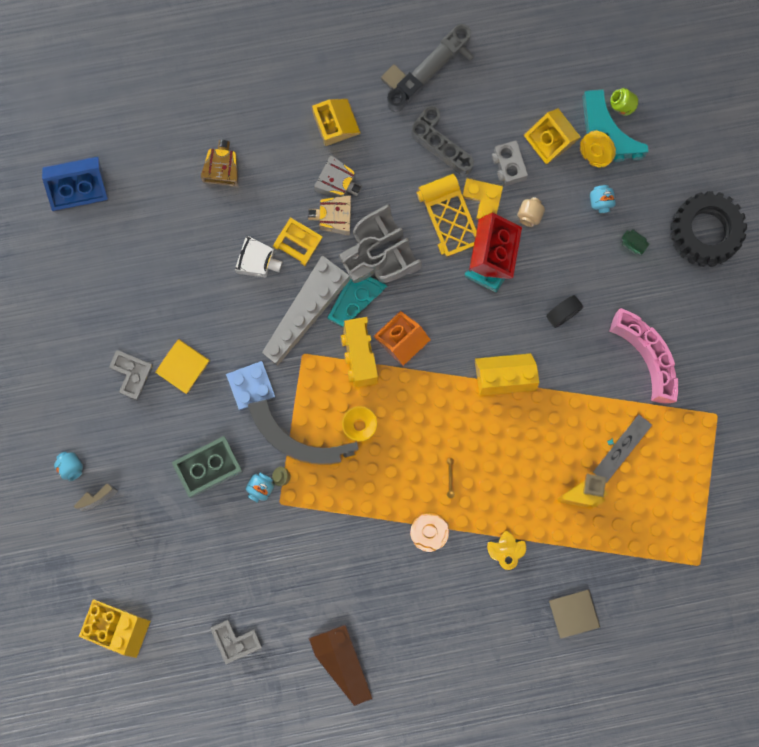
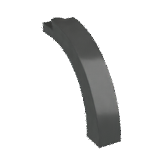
M267 399L248 404L250 414L260 433L274 448L292 459L308 464L332 465L341 463L340 455H344V458L351 457L358 451L357 442L331 448H317L299 443L289 437L277 425L269 410Z

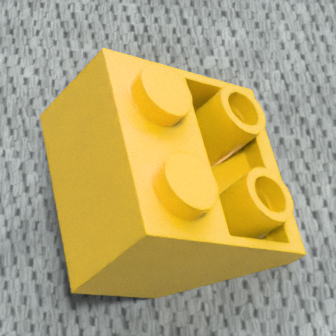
M329 99L312 105V113L325 146L360 134L348 99Z

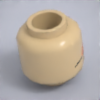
M531 198L522 202L517 214L521 224L533 227L540 223L545 208L539 199Z

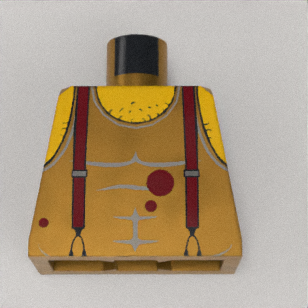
M219 140L218 149L208 150L201 173L202 182L238 186L237 155L235 151H229V141Z

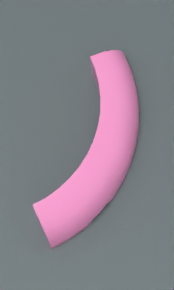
M620 308L613 318L609 332L627 340L643 357L651 376V401L658 403L677 402L678 378H676L674 368L675 362L667 344L658 332L643 322L639 316Z

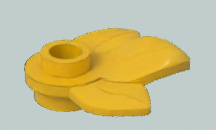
M505 531L501 535L499 543L488 542L487 549L490 557L499 561L503 569L512 570L517 566L518 559L524 556L526 543L525 541L516 542L513 535ZM508 556L512 558L510 564L505 563V558Z

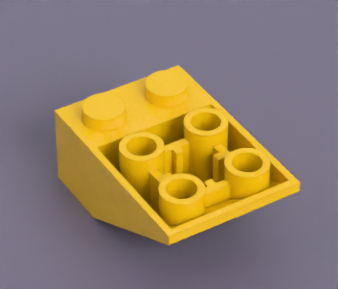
M93 599L79 637L119 654L137 658L151 621Z

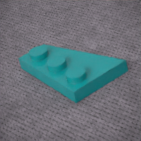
M372 277L358 283H353L352 279H350L341 291L327 319L344 328L345 320L354 319L388 286Z

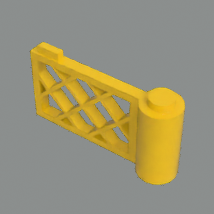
M454 173L418 187L419 191L416 192L418 200L426 206L440 241L437 246L441 255L445 254L448 257L474 247V242L469 244L462 241L466 231L472 233L475 238L477 230ZM457 196L461 203L458 210L448 206L450 199ZM438 204L445 207L441 217L433 214L431 206ZM446 209L456 212L453 222L443 218ZM458 214L466 216L468 222L465 227L455 223ZM441 220L451 224L448 234L440 231L439 225ZM453 226L464 230L460 239L450 236ZM448 238L459 242L455 250L448 251L446 246Z

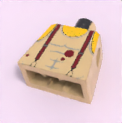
M351 196L320 200V209H309L308 220H320V230L350 235Z

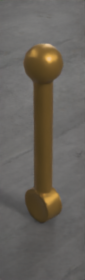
M448 458L449 491L447 492V497L453 498L455 496L452 480L454 460Z

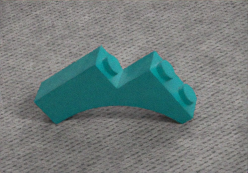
M604 89L585 91L582 98L586 134L597 130L608 135L616 148L614 162H621L626 158H632V160L643 159L648 153V144L635 141L617 127L607 110Z

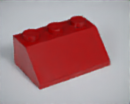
M493 212L479 218L469 270L484 277L512 279L522 227Z

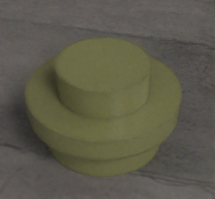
M284 467L276 468L272 475L273 483L276 486L288 484L291 478L290 472Z

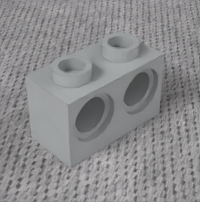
M517 140L495 146L492 159L499 168V171H497L499 181H503L504 186L525 181L528 174ZM508 152L511 157L505 159L501 156V153ZM507 170H514L516 175L509 176Z

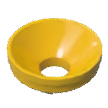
M363 406L353 407L345 413L342 420V428L349 439L357 442L366 441L376 432L377 419L370 409ZM356 420H363L365 422V428L362 431H357L354 428Z

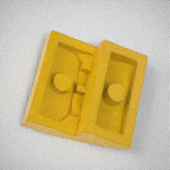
M178 339L155 373L187 394L198 377L202 375L210 360Z

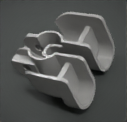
M389 204L362 218L353 230L358 244L339 254V258L353 283L361 282L374 274L379 282H390L422 269L421 260H416L411 252L408 238L386 249L380 255L372 257L369 253L388 241L394 242L404 236L403 229L398 228L392 218Z

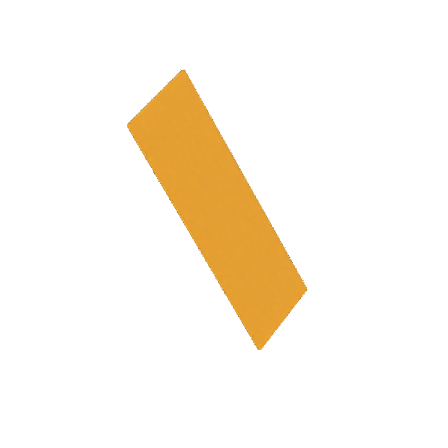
M311 354L302 355L289 437L304 445L317 448H331L357 442L349 439L342 428V420L345 413L357 406L366 407L375 414L377 429L370 439L357 442L358 451L355 452L354 456L344 458V455H340L341 463L308 464L286 456L285 468L290 472L291 478L289 483L281 488L279 501L281 505L412 524L421 514L428 512L436 513L444 518L449 530L501 537L505 531H508L516 540L694 566L700 565L718 419L715 413L537 388L535 391L480 396L478 381L475 378L376 364L377 384L354 388V383L349 381L348 370H351L350 364H346L345 359ZM638 415L652 424L647 433L606 483L605 491L608 495L604 497L605 501L592 508V506L581 507L558 501L557 498L583 482L586 474L596 475L593 471L614 446L613 444L608 445L607 441L613 438V442L616 444ZM356 420L354 428L357 431H362L365 428V422L363 420ZM448 458L454 460L452 480L455 496L453 498L447 497V492L449 491Z

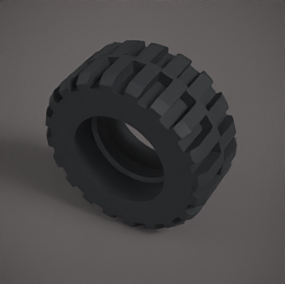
M707 191L705 194L700 192L694 197L688 198L680 206L673 217L670 227L672 233L670 236L671 240H675L673 245L675 250L679 249L681 251L680 256L683 259L686 256L691 264L697 262L698 266L701 267L706 265L713 267L726 262L742 247V242L746 238L744 232L747 230V223L743 222L746 217L744 213L740 214L739 210L741 207L739 204L734 205L732 203L734 199L731 197L726 199L723 197L724 194L720 192L714 195L713 191ZM699 214H710L718 218L725 231L722 242L717 245H707L699 241L692 230L693 219Z

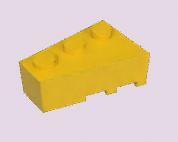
M367 317L345 320L343 335H340L342 346H346L347 350L344 353L345 362L350 364L351 369L348 370L349 381H353L354 388L377 384L378 380L374 353H372L370 344L371 336L367 330Z

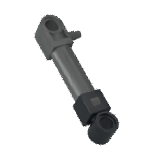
M459 24L455 26L441 40L440 45L412 73L409 72L397 84V88L392 89L388 93L387 106L391 111L399 112L403 110L406 100L408 102L412 101L422 91L423 86L451 58L454 59L459 53L470 61L474 58L466 48L471 37V30L467 25ZM462 33L466 38L460 39L457 37V34ZM398 97L401 99V102L394 103L392 98Z

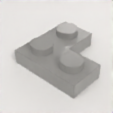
M116 350L109 368L126 375L119 393L138 401L153 365Z
M229 620L210 628L225 664L262 648L255 630L236 638Z

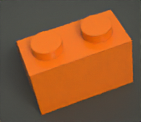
M402 311L373 336L403 366L431 340L423 328Z

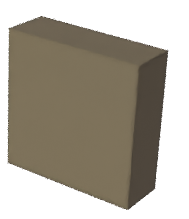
M393 64L382 75L381 80L391 89H395L397 84L406 75Z
M586 474L583 494L604 497L607 477Z

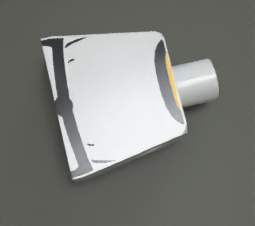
M246 236L235 271L237 274L266 278L269 269L280 272L283 261L273 259L274 249Z

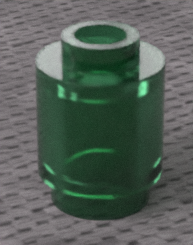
M634 229L631 232L627 230L621 238L623 240L622 245L634 254L642 255L650 244L645 237Z

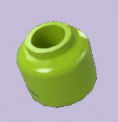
M621 88L613 92L610 104L615 111L623 116H628L637 109L638 97L627 88Z

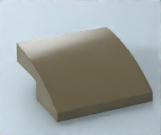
M107 483L96 495L87 492L74 507L81 511L92 509L109 500L118 491Z
M589 589L549 601L560 639L600 628Z

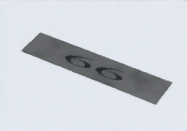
M638 415L593 473L597 476L607 477V483L652 424Z

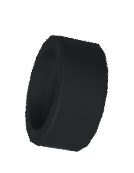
M572 295L553 308L546 317L553 327L557 328L580 312L584 306L576 295Z

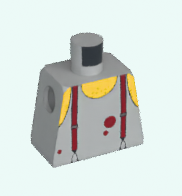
M330 155L314 186V190L331 197L346 196L348 192L358 196L362 186L353 182L355 179V172Z

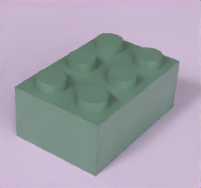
M225 436L172 462L188 497L191 499L243 473Z

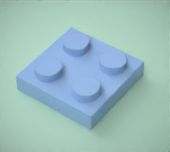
M262 361L226 374L239 411L248 408L249 403L275 398Z

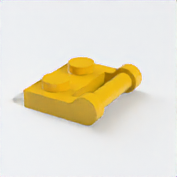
M290 217L276 239L273 248L284 251L301 261L300 264L306 266L322 241L323 236ZM285 238L307 250L306 254L303 255L283 243Z

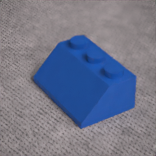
M99 157L42 168V180L52 211L108 200Z

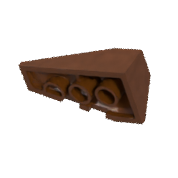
M346 625L309 638L315 657L354 706L373 699Z

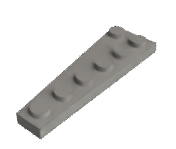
M322 255L262 353L278 366L350 281V276Z

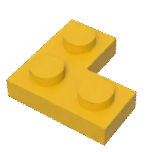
M466 178L462 196L463 198L480 202L476 220L492 212L497 214L503 186Z

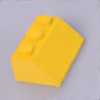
M531 353L475 358L480 396L535 391L538 388L537 364Z

